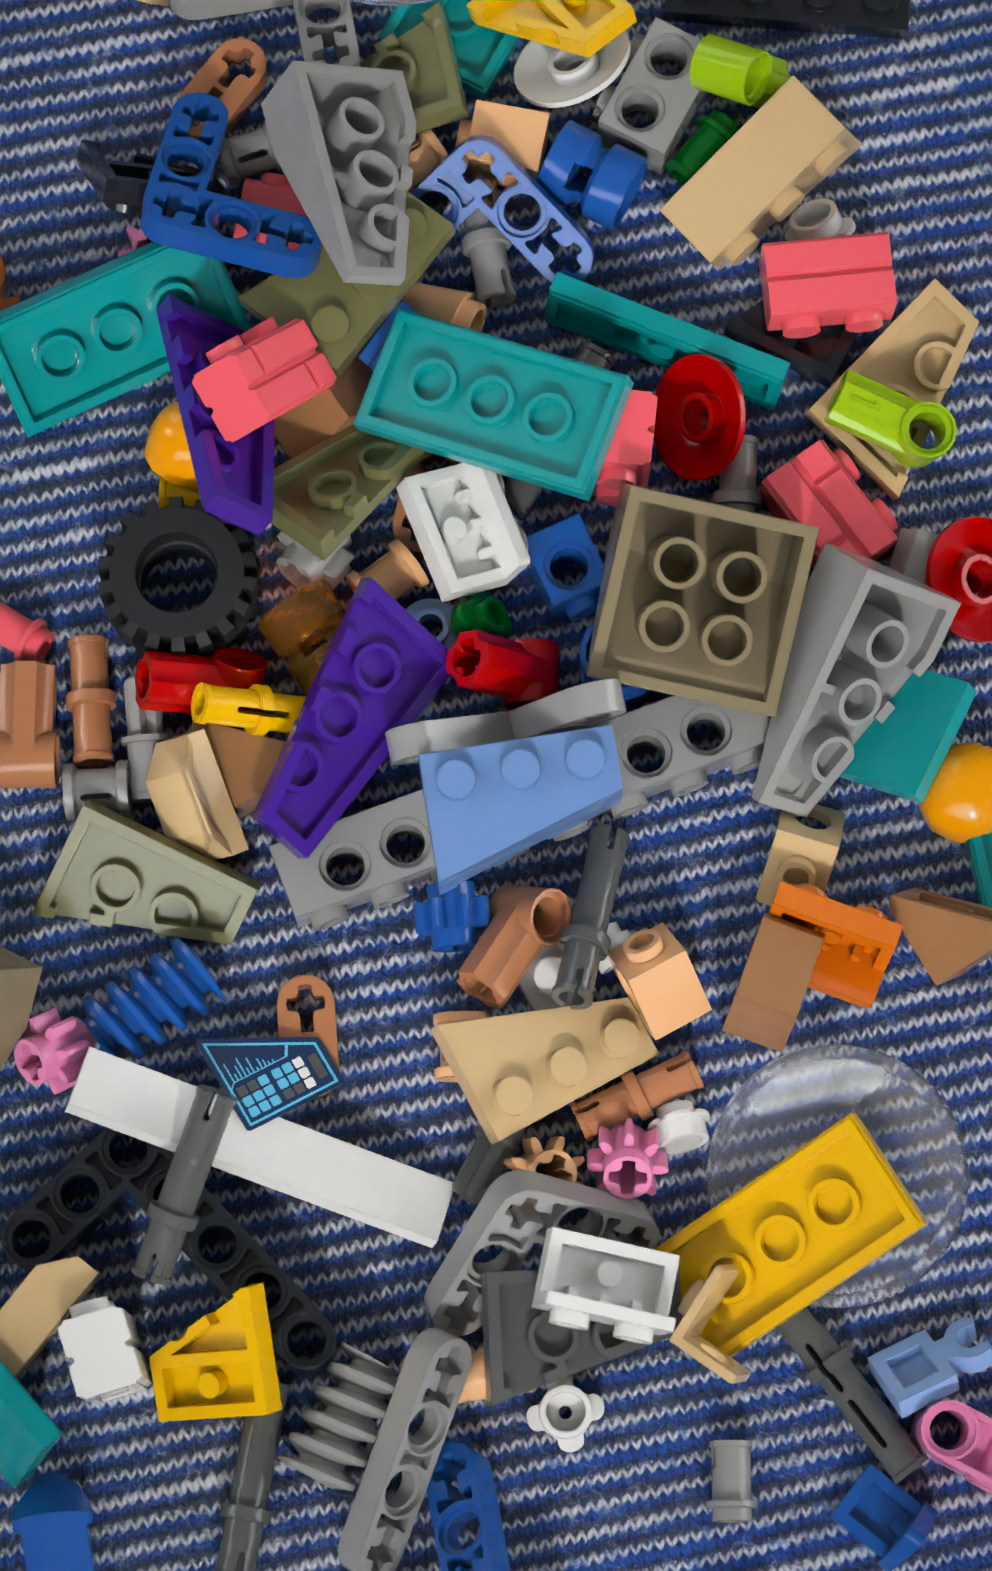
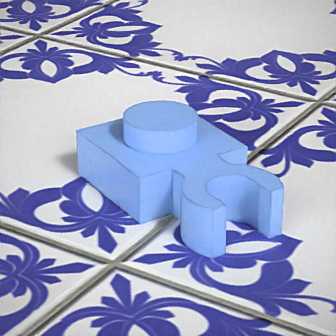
M967 1317L953 1322L946 1329L944 1337L935 1342L924 1329L867 1358L871 1375L900 1417L904 1418L960 1390L957 1377L958 1372L971 1374L987 1369L992 1364V1346L987 1340L972 1348L963 1347V1345L977 1339L975 1323L971 1317Z

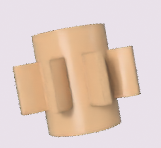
M535 1136L522 1139V1147L526 1154L520 1158H506L503 1161V1164L512 1169V1171L518 1169L536 1172L537 1165L546 1164L545 1172L547 1174L583 1185L577 1181L576 1167L580 1166L585 1159L583 1156L570 1157L563 1152L565 1137L562 1136L551 1137L547 1141L544 1151L540 1141ZM527 1198L525 1202L532 1204L530 1198Z

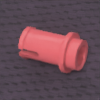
M0 601V645L14 653L15 661L42 662L50 651L55 638V634L47 629V621L42 618H37L33 621Z

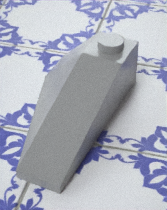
M292 61L261 104L274 156L344 283L400 286L406 276L410 222L409 217L405 214L406 194L413 181V168L409 167L410 146L416 139L417 126L403 71Z
M825 543L806 584L776 717H771L752 798L759 803L807 817L854 759L853 745L874 720L883 724L895 709L894 705L890 702L894 695L912 674L921 677L933 663L961 602L872 559Z

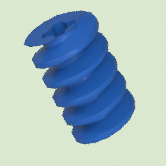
M178 938L170 942L174 958L172 963L156 952L149 955L152 976L150 977L146 976L136 967L129 968L127 970L131 988L129 991L124 990L113 981L106 983L105 987L109 1004L106 1006L91 995L83 998L87 1015L84 1022L104 1052L120 1058L119 1051L124 1049L139 1060L145 1055L141 1040L142 1035H147L161 1046L166 1042L162 1022L167 1020L181 1031H184L188 1028L185 1007L190 1006L203 1017L210 1013L206 997L208 992H212L225 1003L227 1002L216 982L191 947Z

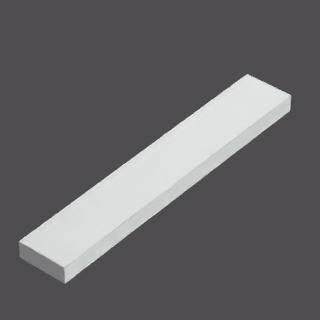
M89 1046L65 1112L175 1153L196 1095L195 1090L197 1086ZM218 1094L215 1095V1098L213 1100L211 1109L209 1111L210 1115L212 1113ZM234 1108L212 1163V1167L430 1248H433L438 1241L453 1193V1182L280 1117L252 1131H247Z

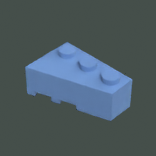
M613 725L418 755L439 896L458 887L459 883L492 866L495 868L511 860L512 856L545 839L550 840L621 803L623 784Z

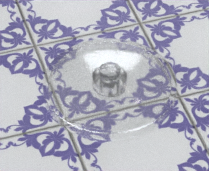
M840 1044L806 1047L776 1058L760 1068L742 1084L726 1105L716 1125L708 1153L707 1189L712 1209L850 1113H857L929 1224L811 1303L810 1306L849 1308L869 1305L893 1297L913 1286L930 1272L950 1247L959 1229L967 1202L969 1173L966 1148L960 1128L947 1103L938 1091L909 1065L892 1056L864 1047Z

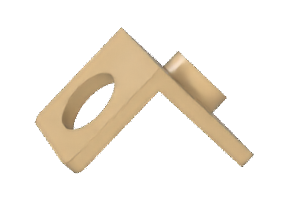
M816 804L807 817L819 820L827 828L814 829L797 821L795 817L800 815L781 810L775 837L756 895V900L759 903L771 906L780 881L791 885L799 883L808 884L825 892L839 850L845 813Z
M732 1264L717 1265L706 1282L701 1279L697 1280L685 1294L678 1307V1312L684 1317L669 1341L725 1381L734 1384L745 1382L750 1376L751 1371L700 1336V1333L740 1269Z

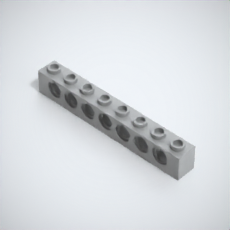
M673 695L588 727L613 725L623 784L621 803L594 817L608 812L612 813L614 819L627 817L649 806L647 798L671 789L674 797L682 796L706 786L709 783L707 779L709 774L730 767L732 774L735 775L759 767L770 717ZM708 724L720 733L722 743L712 750H700L690 743L687 732L695 725ZM649 746L658 751L662 757L663 764L654 772L642 773L630 765L627 755L636 747ZM422 789L336 821L308 859L297 858L280 842L269 846L272 859L298 928L311 924L314 931L324 930L349 919L350 916L347 910L370 901H372L374 908L386 907L407 898L410 895L407 887L432 879L433 884L437 883ZM588 821L553 837L554 841L565 840L590 828ZM404 834L416 836L425 846L422 855L417 860L409 863H402L393 859L388 852L390 843L396 837ZM530 848L512 856V859L527 853ZM341 857L356 858L364 866L362 877L351 885H339L333 882L328 876V871L335 860Z

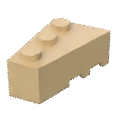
M793 75L690 178L660 211L711 264L720 269L724 268L729 262L732 266H736L755 250L760 243L758 237L776 221L780 222L789 216L800 205L805 195L862 146V143Z

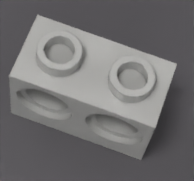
M657 17L654 19L646 36L639 32L633 36L629 59L625 65L627 70L617 87L610 84L602 91L592 114V117L598 119L597 133L602 135L603 146L610 148L615 144H620L648 158L647 168L660 175L663 174L665 170L664 165L672 158L708 93L691 85L690 81L691 60L701 39ZM662 60H671L678 63L683 71L675 76H663L657 73L652 66ZM633 111H643L648 113L655 122L645 128H635L630 126L624 120V117Z

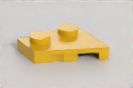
M472 0L466 4L471 19L477 25L587 58L637 22L633 6L626 0Z
M255 1283L240 1288L232 1294L233 1298L215 1312L204 1315L188 1327L183 1336L168 1342L149 1357L159 1422L269 1415L282 1410L263 1283Z

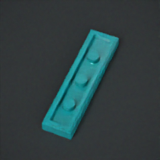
M560 272L556 273L549 289L544 315L546 322L665 369H669L676 361L688 355L705 354L714 356L723 361L735 374L745 400L770 410L775 409L787 377L790 362Z

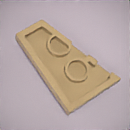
M933 279L847 370L856 372L918 402L930 401L940 404L955 377L979 321L936 279ZM843 373L809 408L805 415L835 445L844 450L852 461L894 501L900 497L911 467L903 466L896 461L891 452L824 422L828 405L844 375ZM911 421L909 427L910 438L914 444L921 448L928 436L930 427L920 421Z
M629 997L592 1002L589 1008L583 1010L570 1009V1005L440 1024L430 1029L491 1145L659 1055Z

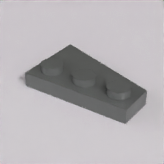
M680 1266L677 1269L669 1317L676 1319L674 1331L682 1320V1314L678 1312V1307L681 1303ZM539 1270L481 1273L486 1407L494 1406L651 1344H641L613 1337V1325L589 1321L588 1330L572 1329L549 1323L550 1311L532 1308ZM673 1333L660 1336L654 1335L652 1344L671 1337Z

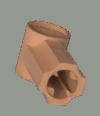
M25 660L1 664L0 788L58 789L61 753L59 733L55 732L57 707V668L55 665Z
M507 884L499 887L492 894L489 901L491 922L458 971L459 977L456 982L468 995L477 998L488 1007L503 1008L543 946L558 944L562 929L570 925L572 906L567 895L559 889Z

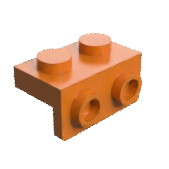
M780 881L768 914L825 934L808 988L863 1008L872 1007L884 972L896 949L903 925L890 921L888 916L878 909L869 906L851 907L829 899L824 891L812 885L801 883L791 885Z

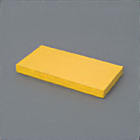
M850 1113L653 1250L680 1255L678 1266H680L681 1301L697 1280L701 1279L706 1282L717 1265L732 1264L740 1269L737 1277L700 1333L701 1337L732 1358L929 1223L857 1113Z

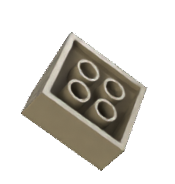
M621 483L607 544L586 676L602 680L620 679V683L776 717L819 527Z

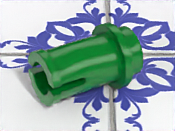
M713 110L708 116L701 115L696 120L698 129L674 157L669 159L664 165L665 169L672 173L671 177L680 185L684 186L739 130L738 126L722 112Z

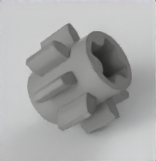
M280 531L277 535L280 541L275 546V550L281 553L276 561L277 567L288 581L302 590L313 591L321 581L328 588L334 590L351 570L349 563L353 560L354 555L347 551L352 544L350 535L325 561L318 558L284 532Z

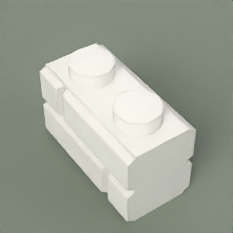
M107 1296L69 1307L71 1319L64 1320L63 1324L58 1327L66 1358L74 1361L69 1366L77 1397L98 1405L147 1390L152 1380L145 1356L137 1350L141 1346L134 1317L123 1308L116 1307L113 1301H108Z

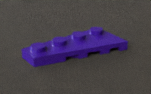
M168 295L157 308L156 313L203 510L217 516L224 522L235 524L254 534L260 535L273 520L275 419L233 443L225 441L211 417L213 413L212 407H205L192 384L193 375L211 365L205 353L236 335L240 336L246 331Z
M371 577L360 579L252 815L261 826L297 858L308 859L389 755L385 731L414 723L451 675L446 673V653L448 649Z

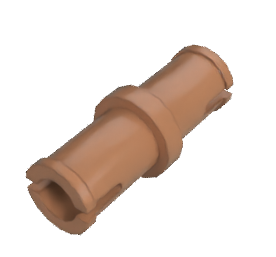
M93 634L74 636L67 641L70 652L71 692L65 695L66 710L71 712L73 717V763L78 767L84 768L104 767L114 763L110 711L116 708V693L109 689L107 652L109 640L105 636Z
M686 1049L681 1054L637 1075H634L633 1071L630 1070L620 1075L622 1082L578 1103L574 1102L570 1104V1107L586 1141L589 1142L598 1136V1129L601 1126L610 1130L617 1125L625 1123L627 1118L634 1119L639 1116L641 1121L654 1116L651 1110L692 1090L703 1088L704 1084Z

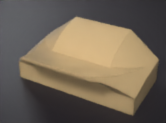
M205 729L175 735L155 743L145 783L165 836L213 860L233 856L248 850L249 847Z
M78 1256L36 1265L0 1309V1360L18 1380L56 1334L58 1327L63 1324L64 1320L69 1318V1307L81 1303L102 1277V1275Z

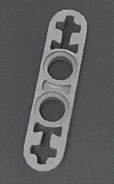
M439 1327L428 1328L421 1332L413 1340L404 1360L339 1540V1561L344 1568L350 1571H394L404 1554L472 1363V1353L468 1343ZM427 1388L430 1389V1393L428 1396L425 1395V1391ZM424 1409L425 1416L422 1425L415 1435L408 1438V1429L413 1417L418 1411ZM402 1471V1480L399 1488L391 1498L386 1500L385 1493L389 1482L395 1474ZM381 1514L385 1515L383 1520L379 1519Z

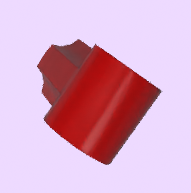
M478 630L461 632L455 644L447 650L446 673L451 674L456 679L457 686L502 698L503 708L513 710L559 692L560 644L552 640L538 638L510 640Z
M219 648L213 652L212 657L145 651L144 657L139 659L137 664L135 701L140 710L191 714L192 695L199 683L240 689H249L253 684L265 685L269 664L264 657L257 653L239 648ZM239 707V708H238V709L254 710V711H258V712H259V709H257V708H249V707ZM227 726L234 729H244L242 727Z

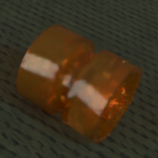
M316 581L295 591L273 607L261 619L258 625L260 632L277 656L290 657L292 659L288 671L306 697L345 614L344 607L325 581ZM326 638L328 642L312 652L311 648Z

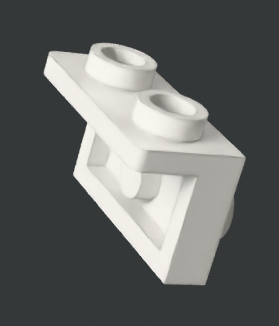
M461 462L457 465L405 477L396 486L442 602L505 586L530 564L527 537L523 529L514 520L505 497V486L501 474Z
M556 1227L548 1228L532 1308L550 1311L548 1322L558 1326L588 1330L589 1321L613 1325V1337L641 1344H652L654 1335L660 1336L674 1332L676 1319L669 1317L680 1255Z

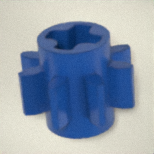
M467 880L440 896L437 883L426 886L428 902L413 903L415 931L418 934V938L431 937L433 952L450 953L473 950L479 940V931H485L491 922L488 895L475 896L474 882Z

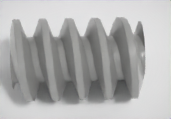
M341 1341L340 1348L351 1359V1363L330 1362L327 1366V1371L337 1381L338 1387L316 1386L314 1394L324 1404L325 1410L304 1408L301 1417L313 1430L312 1434L291 1432L288 1440L300 1453L299 1457L293 1458L278 1455L277 1459L332 1490L354 1491L357 1483L347 1473L345 1467L351 1465L366 1468L369 1459L358 1447L360 1441L375 1443L378 1431L371 1424L372 1418H384L388 1404L383 1398L385 1395H392L398 1377L396 1376L397 1372Z

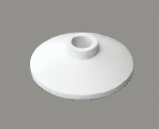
M625 30L589 58L530 41L520 53L514 67L513 77L516 88L527 102L544 108L566 107L585 101L605 89L621 73L629 59L631 50L630 37Z

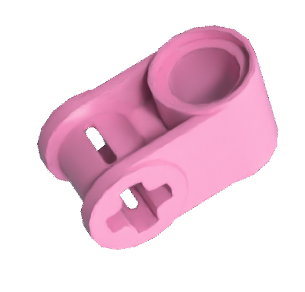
M955 1400L934 1402L920 1409L913 1418L911 1434L913 1441L923 1454L962 1475L966 1481L992 1495V1418ZM942 1411L953 1415L960 1425L959 1440L948 1450L936 1445L930 1435L931 1421Z

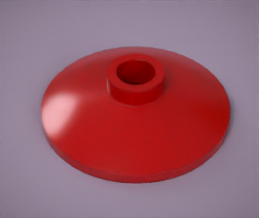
M688 355L670 366L658 385L655 393L658 399L654 440L661 458L676 475L693 481L709 480L724 472L733 462L740 449L746 424L745 401L735 374L723 361L711 355Z
M979 516L963 518L945 527L933 542L926 564L927 586L961 602L949 630L965 640L976 643L992 642V519Z

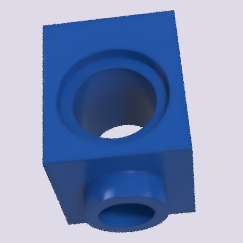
M578 513L527 536L530 564L526 567L552 621L568 615L570 621H576L595 613L604 564L580 514ZM571 561L579 564L584 569L586 576L575 585H564L554 579L551 571L557 564Z

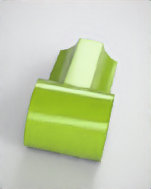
M708 34L700 41L690 65L691 85L695 88L759 109L791 78L787 70L786 60L770 55L767 51L715 34Z
M847 370L844 373L831 398L824 422L891 452L896 461L903 466L911 468L925 467L949 451L955 442L957 434L954 417L941 404L930 401L918 402L851 370ZM911 421H920L930 427L934 435L932 449H923L914 444L909 433Z

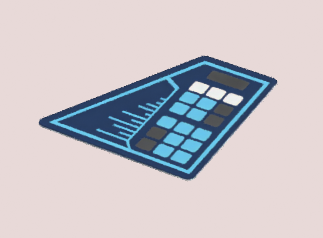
M318 1037L199 1038L196 1041L198 1049L222 1090L238 1098L236 1106L233 1108L247 1131H252L342 1085L344 1082L343 1077Z

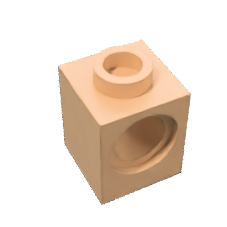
M476 100L472 121L465 119L460 121L455 147L470 136L486 135L493 137L537 181L543 165L548 140L550 113ZM471 151L465 154L469 160L465 173L473 179L476 175L482 174L488 180L493 179L496 185L504 187L517 180L508 172L501 183L490 170L494 157L486 151L479 157Z
M663 922L651 929L640 930L632 934L625 940L624 944L612 949L607 954L626 996L630 998L642 1023L655 1040L712 1010L686 950Z

